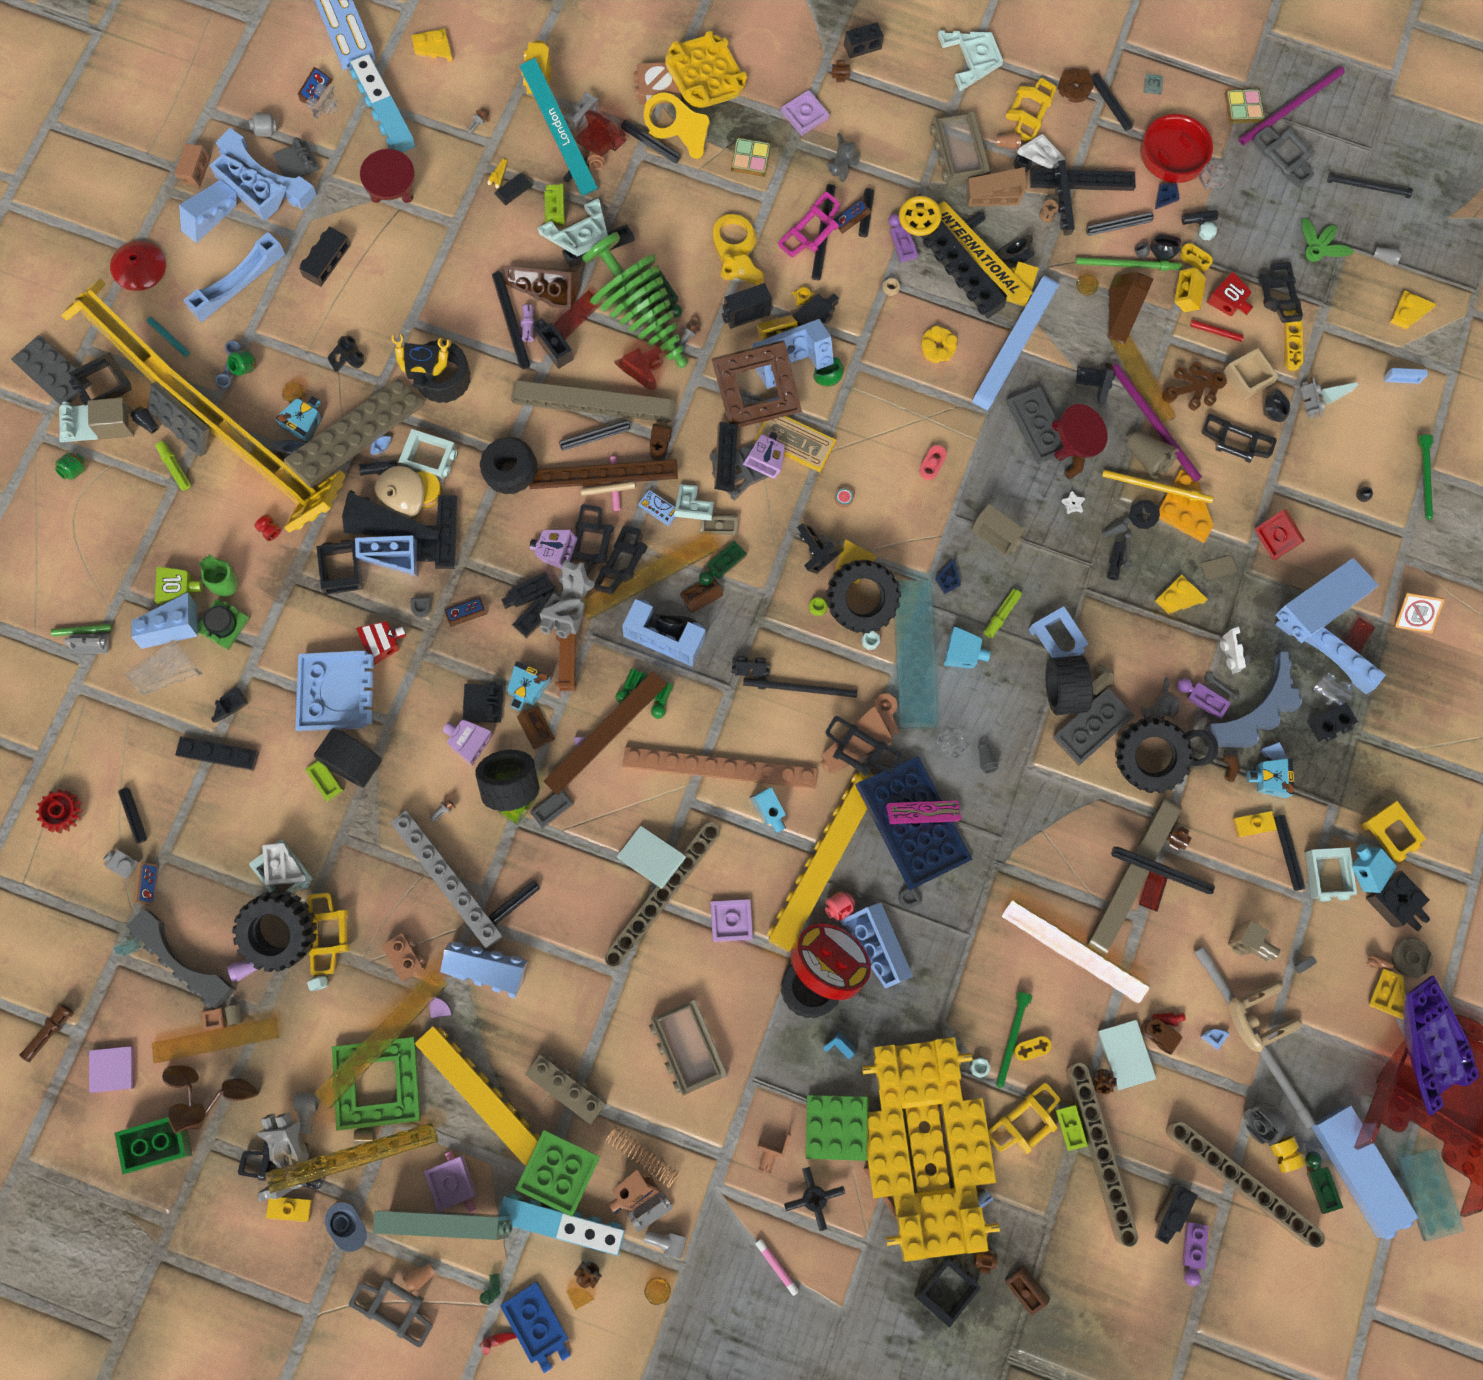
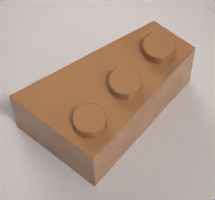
M1025 167L969 178L966 185L967 206L1020 205L1027 187Z

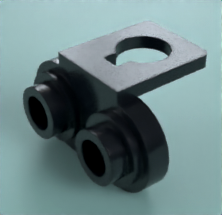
M349 335L341 336L337 341L338 345L328 356L334 371L338 372L346 361L354 368H361L364 364V355L358 350L355 339ZM336 354L341 355L338 364L334 361Z

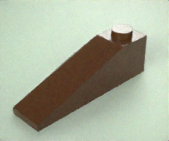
M505 265V284L522 293H527L553 308L571 310L580 289V270Z
M1139 272L1115 275L1108 291V338L1125 345L1154 278Z

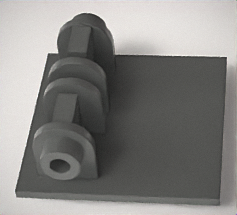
M298 137L293 138V146L273 153L284 177H303L320 170L306 140L302 141Z

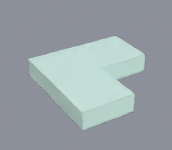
M680 484L674 516L711 521L714 502L696 500L698 486Z

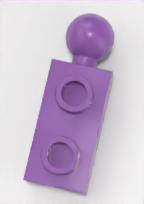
M894 213L890 215L888 223L893 228L890 229L889 233L900 263L917 259L918 253L911 234L901 226L899 214Z
M1181 678L1177 682V689L1180 692L1190 693L1187 700L1218 720L1223 717L1231 704L1199 682L1195 687L1192 686V682L1188 678Z
M1186 1222L1182 1265L1189 1266V1270L1185 1272L1184 1280L1189 1286L1195 1287L1201 1282L1198 1268L1205 1269L1209 1226Z

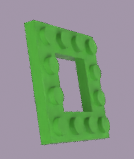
M415 1037L332 1046L336 1131L421 1121ZM395 1061L397 1102L357 1107L355 1065Z

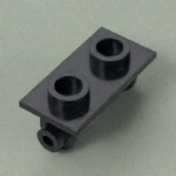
M1078 366L1076 383L1099 387L1103 370Z
M736 656V659H732V663H736V666H732L731 673H735L736 676H748L749 669H753L752 677L765 678L770 675V669L766 668V666H771L766 658L748 660V657Z

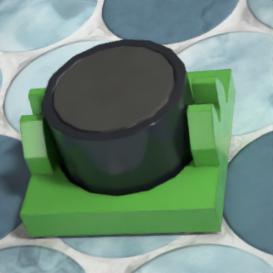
M215 599L198 624V634L229 650L250 618L226 602Z

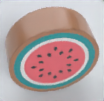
M847 488L839 489L835 494V503L843 508L850 506L854 498L852 491Z

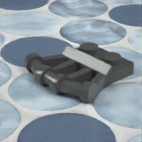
M753 443L736 450L735 469L739 468L741 473L735 475L734 483L745 479V482L737 490L734 489L733 492H727L734 501L749 486L769 477L743 465V462L754 446ZM712 453L709 456L713 467L712 475L715 478L716 453Z

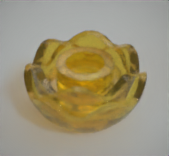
M1090 274L1080 276L1076 283L1079 293L1085 296L1093 295L1099 285L1096 277Z
M288 382L282 388V397L289 403H292L295 399L303 400L305 388L299 382Z
M661 1277L650 1279L644 1290L645 1297L653 1305L664 1304L668 1301L671 1293L669 1283Z

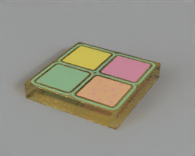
M1260 89L1226 90L1225 99L1229 124L1259 123L1265 120Z
M737 137L731 171L765 177L771 143Z

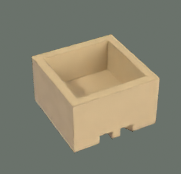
M1259 348L1229 363L1222 372L1241 402L1271 387L1278 378V375Z

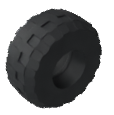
M499 438L490 443L481 455V474L486 483L496 492L515 494L523 491L533 482L537 474L538 464L534 452L527 443L519 438ZM509 460L517 461L516 465L509 471H500L505 462Z

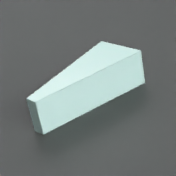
M1356 382L1326 388L1319 395L1329 405L1353 391L1358 384Z

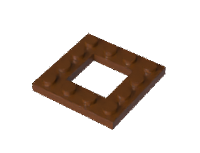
M785 340L712 358L729 424L738 425L737 428L802 412ZM771 364L779 397L744 406L735 373Z

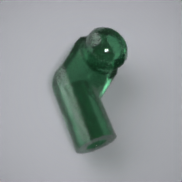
M500 1273L489 1275L490 1286L479 1297L483 1305L492 1304L501 1294Z

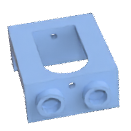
M1064 606L1035 622L1029 628L1032 636L1037 634L1052 658L1081 655L1085 652L1084 649L1088 645L1085 637ZM1061 620L1074 639V649L1069 652L1062 651L1046 628Z

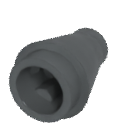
M989 744L980 745L978 747L980 769L985 774L997 771L999 769V762L990 749Z

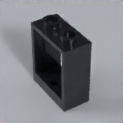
M763 283L724 297L722 318L725 324L728 323L730 329L770 316L772 297L766 284Z
M110 352L69 372L71 378L69 383L74 391L78 390L81 394L79 398L84 406L88 405V400L117 398L132 390L130 381ZM108 367L120 386L91 399L79 381Z
M347 539L342 540L341 543L333 544L326 542L316 546L321 590L325 595L363 590L360 560L356 558L355 541ZM352 552L355 577L328 581L326 556Z
M945 1257L914 1296L949 1328L981 1288L977 1284L978 1279L971 1272L966 1274L960 1268L963 1265L954 1257L951 1260ZM947 1266L970 1285L948 1315L925 1295Z

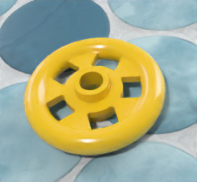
M926 196L909 198L903 203L899 211V221L903 229L916 236L928 235L935 231L942 218L939 205L933 199ZM924 203V207H916V204ZM932 208L934 214L929 215L928 209ZM908 209L913 210L911 216L906 215ZM929 220L931 225L925 227L923 224ZM911 221L917 224L916 228L910 225Z

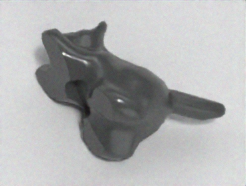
M837 133V157L834 162L827 163L826 166L829 167L828 171L833 176L839 175L840 181L844 182L849 173V166H856L859 163L860 157L856 151V144L854 142H843L842 135Z
M1167 677L1164 678L1161 694L1154 706L1151 708H1141L1144 719H1149V717L1164 719L1165 716L1172 718L1178 714L1180 699L1168 691L1170 682Z

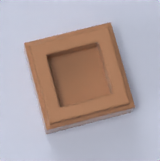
M222 1007L201 1011L203 1032L226 1028Z

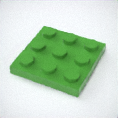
M807 1095L806 1159L868 1161L869 1097Z
M543 1130L515 1190L573 1217L600 1156Z

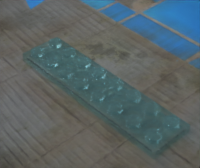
M898 581V589L901 592L899 603L901 604L895 612L897 615L894 620L899 729H937L938 712L931 581Z

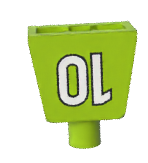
M156 567L155 603L159 606L186 593H189L192 597V592H202V581H193V577L188 571Z

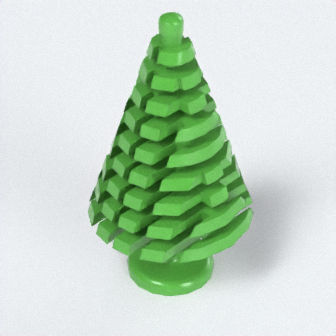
M617 232L607 236L582 257L586 263L601 257L615 276L612 281L591 298L590 302L596 305L605 301L600 307L604 312L617 306L609 314L613 319L632 309L619 320L618 323L622 326L643 315L627 330L634 333L648 323L649 326L638 334L637 337L643 340L655 332L657 335L646 344L652 347L662 341L663 344L656 351L663 353L668 349L670 353L665 358L669 361L674 358L677 366L684 368L688 361L681 354L684 351L683 345L678 348L674 345L680 340L679 334L672 338L668 336L677 328L676 322L665 329L662 327L674 317L673 312L670 311L661 318H656L670 306L669 300L662 302L653 310L650 309L667 294L666 289L663 288L644 300L663 284L662 276L651 281L660 272L658 265L650 268L657 260L655 254L643 258L637 264L635 263L624 271L610 251L618 243L620 236Z

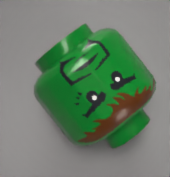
M243 349L233 352L228 356L227 366L233 374L242 376L255 370L256 360L252 353Z
M67 452L56 460L55 471L64 480H73L85 471V460L78 453Z

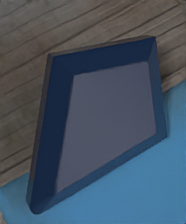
M1177 183L1159 185L1155 209L1179 201Z
M952 559L935 578L944 595L961 586L955 559Z

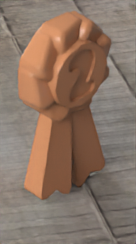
M881 694L875 699L874 707H876L886 728H889L892 737L894 734H899L892 716L896 712L897 701L891 694Z

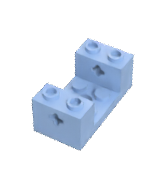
M820 319L752 344V348L785 340L786 348L792 345L787 349L790 363L809 357L817 370L834 364L831 336ZM771 364L756 368V372L767 389L776 386Z
M635 599L622 625L623 637L693 667L705 642L706 630L703 629L704 627L695 622L693 624L688 622L679 642H677L674 637L670 635L663 636L656 629L649 627L653 620V606L646 600L641 599L639 601Z

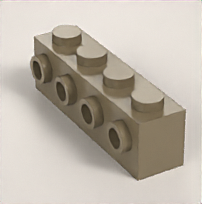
M546 1054L544 1057L539 1055L525 1075L592 1125L606 1105L603 1102L605 1098L596 1091L593 1094L588 1091V1085L581 1079H578L577 1082L570 1077L572 1073L562 1066L559 1069L555 1066L554 1063L556 1061Z

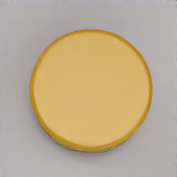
M425 471L416 472L423 482L425 491L424 502L421 508H430L438 503V496L442 495L440 482L432 473Z

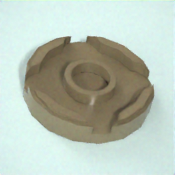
M1408 938L1401 940L1392 950L1391 959L1394 967L1405 977L1416 978L1423 976L1429 972L1432 966V953L1429 951L1428 946L1419 939Z

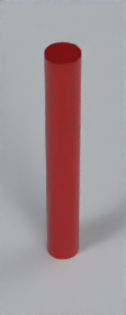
M1192 320L1190 323V327L1242 342L1244 335L1196 320Z

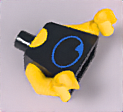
M393 334L392 341L396 344V361L401 371L406 373L407 378L413 379L414 388L423 389L425 381H434L435 377L446 368L448 360L447 348L451 346L450 339H447L446 346L442 343L443 337L438 340V346L404 343V346H402L404 335L400 334L401 341L397 342L395 334Z

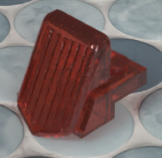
M593 110L585 112L588 126L575 137L576 143L601 157L610 149L616 151L627 141L624 138L626 134L603 114Z
M659 346L644 354L638 348L614 361L622 371L647 389H657V383L651 370L654 371L663 364V352Z

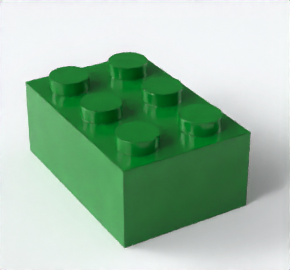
M168 1117L114 1132L122 1175L193 1156L188 1129L175 1134Z

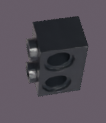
M878 22L845 32L844 47L850 59L882 49L884 35Z
M1346 702L1311 719L1307 723L1318 742L1324 739L1328 742L1336 738V733L1340 731L1342 734L1353 730L1352 725L1358 723ZM1339 716L1343 718L1344 723L1340 722ZM1323 724L1327 726L1328 731L1324 730Z

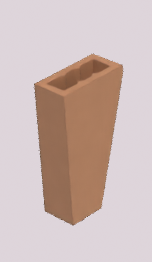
M876 707L871 708L854 724L858 726L857 729L880 742L887 743L886 745L893 743V739ZM847 732L844 733L838 740L842 742ZM853 735L844 753L859 761L873 754L876 748ZM836 743L822 754L823 760L820 761L825 772L829 771L830 774L849 766V764L841 759L833 758L835 751L839 747Z

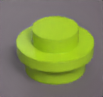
M820 597L813 598L809 603V611L815 616L825 614L827 611L826 601Z

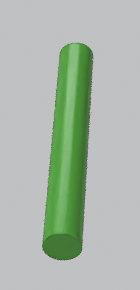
M103 624L51 629V636L111 632L112 625Z

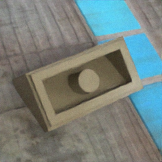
M713 514L711 521L700 519V534L738 535V514Z

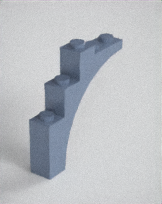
M1280 652L1274 657V672L1271 685L1263 700L1251 713L1234 721L1210 724L1205 728L1206 731L1212 733L1216 738L1218 747L1251 748L1258 744L1257 742L1259 741L1257 729L1272 730L1279 726L1281 716L1278 711L1294 712L1300 708L1302 697L1299 695V689H1291L1293 678L1290 676L1291 659L1288 652Z

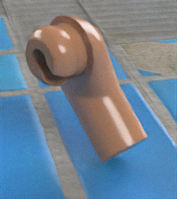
M1376 954L1368 956L1367 965L1369 967H1380L1389 971L1393 969L1394 964Z

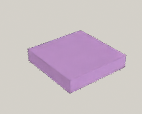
M810 90L781 107V112L801 136L828 120L830 116Z
M750 899L711 902L713 942L753 940Z
M134 1047L89 1051V1093L134 1089Z
M464 1155L424 1171L437 1211L477 1196Z

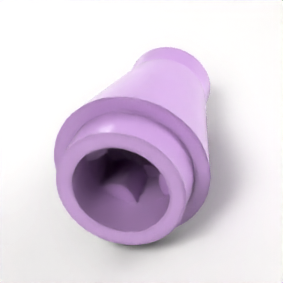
M244 960L231 962V965L227 966L232 982L235 980L240 981L258 969L253 968L254 964L252 962L247 964Z

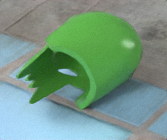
M208 554V557L205 556V559H202V561H198L202 569L201 580L212 593L226 597L236 592L238 576L234 568L227 561L216 559Z

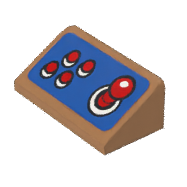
M143 862L137 863L133 895L134 903L139 905L155 904L159 866Z

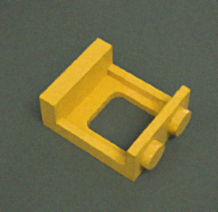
M1398 801L1387 805L1360 824L1364 831L1370 830L1390 856V859L1397 863L1407 858L1406 853L1409 851L1415 852L1422 847L1420 843L1426 840ZM1397 820L1403 822L1415 839L1401 850L1395 847L1385 833V829Z

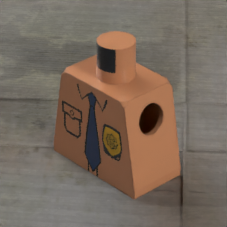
M636 1170L613 1190L616 1198L609 1203V1207L615 1214L622 1209L634 1211L659 1194L660 1190L650 1174Z

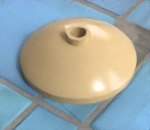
M394 466L387 469L380 475L375 484L374 503L380 506L386 505L410 516L409 519H412L420 511L424 502L425 491L420 476L414 470L404 466Z

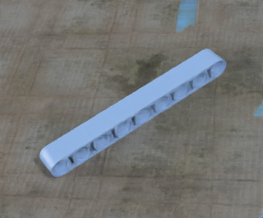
M1043 275L972 401L973 404L987 411L989 410L1060 284L1059 282Z

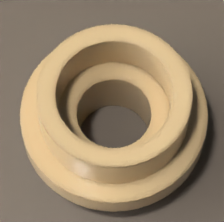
M895 278L885 280L882 286L883 292L888 296L897 295L900 291L899 282Z

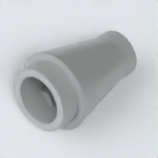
M1377 247L1373 257L1391 266L1398 265L1402 251H1398L1396 248Z

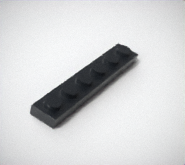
M1053 169L1030 170V188L1055 189L1057 184L1056 178H1053ZM1067 170L1069 189L1134 191L1136 188L1135 172Z

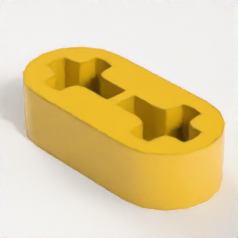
M1185 244L1180 251V258L1192 267H1196L1199 271H1207L1213 262L1212 257L1193 244Z
M1040 1036L1018 1043L1014 1048L1013 1055L1019 1061H1027L1045 1055L1051 1050V1041L1047 1037ZM1039 1040L1042 1043H1046L1044 1051L1042 1049H1034V1046L1040 1044ZM1021 1046L1023 1049L1030 1048L1031 1050L1030 1052L1025 1053V1058L1023 1055L1018 1054V1051L1021 1050Z

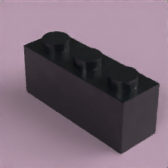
M329 226L321 234L317 244L312 246L307 258L302 260L299 267L302 276L322 287L351 246L348 236Z

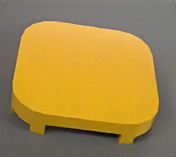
M713 31L706 32L703 37L686 42H673L665 56L666 67L687 103L698 108H705L735 99L740 96L746 85V72L740 71L727 47L729 41L725 37L722 39L717 35H713Z

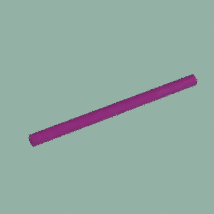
M1338 67L1239 138L1240 144L1245 145L1264 128L1272 126L1345 73L1344 68Z
M1118 363L1113 365L1115 376L1163 441L1179 450V452H1175L1177 460L1194 482L1202 478L1201 474Z

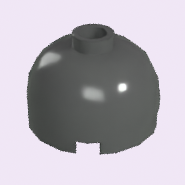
M1258 1103L1245 1111L1244 1120L1247 1119L1250 1125L1246 1126L1247 1130L1259 1143H1268V1146H1272L1284 1136L1287 1128L1286 1119L1281 1110L1270 1103Z

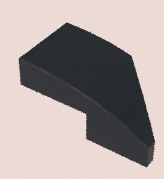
M233 688L223 695L220 700L215 701L216 709L214 716L211 718L212 722L216 723L249 704L240 688Z

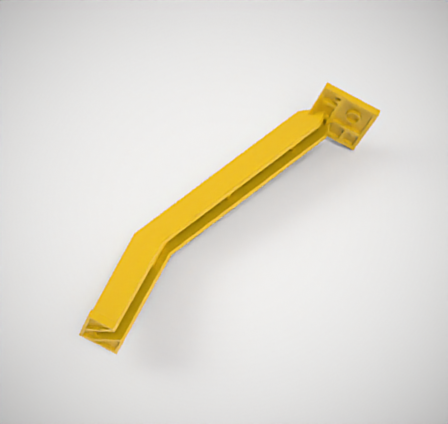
M101 278L77 296L61 314L67 321L80 311L152 383L157 381L202 421L214 436L297 504L284 526L289 533L295 529H301L307 521L310 520L312 522L321 512L326 513L331 509V503L338 496L337 491L343 486L342 482L346 475L340 470L314 488H310L284 462L172 370L97 296L106 285Z

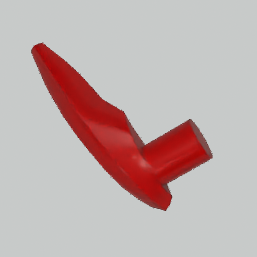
M499 1333L487 1337L479 1346L482 1347V1353L487 1355L490 1353L491 1347L502 1345L517 1337L515 1333Z

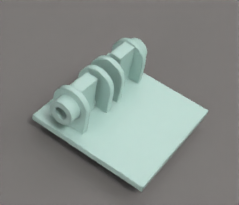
M62 402V405L59 407L60 442L98 439L97 435L88 425V405L71 406L69 402Z

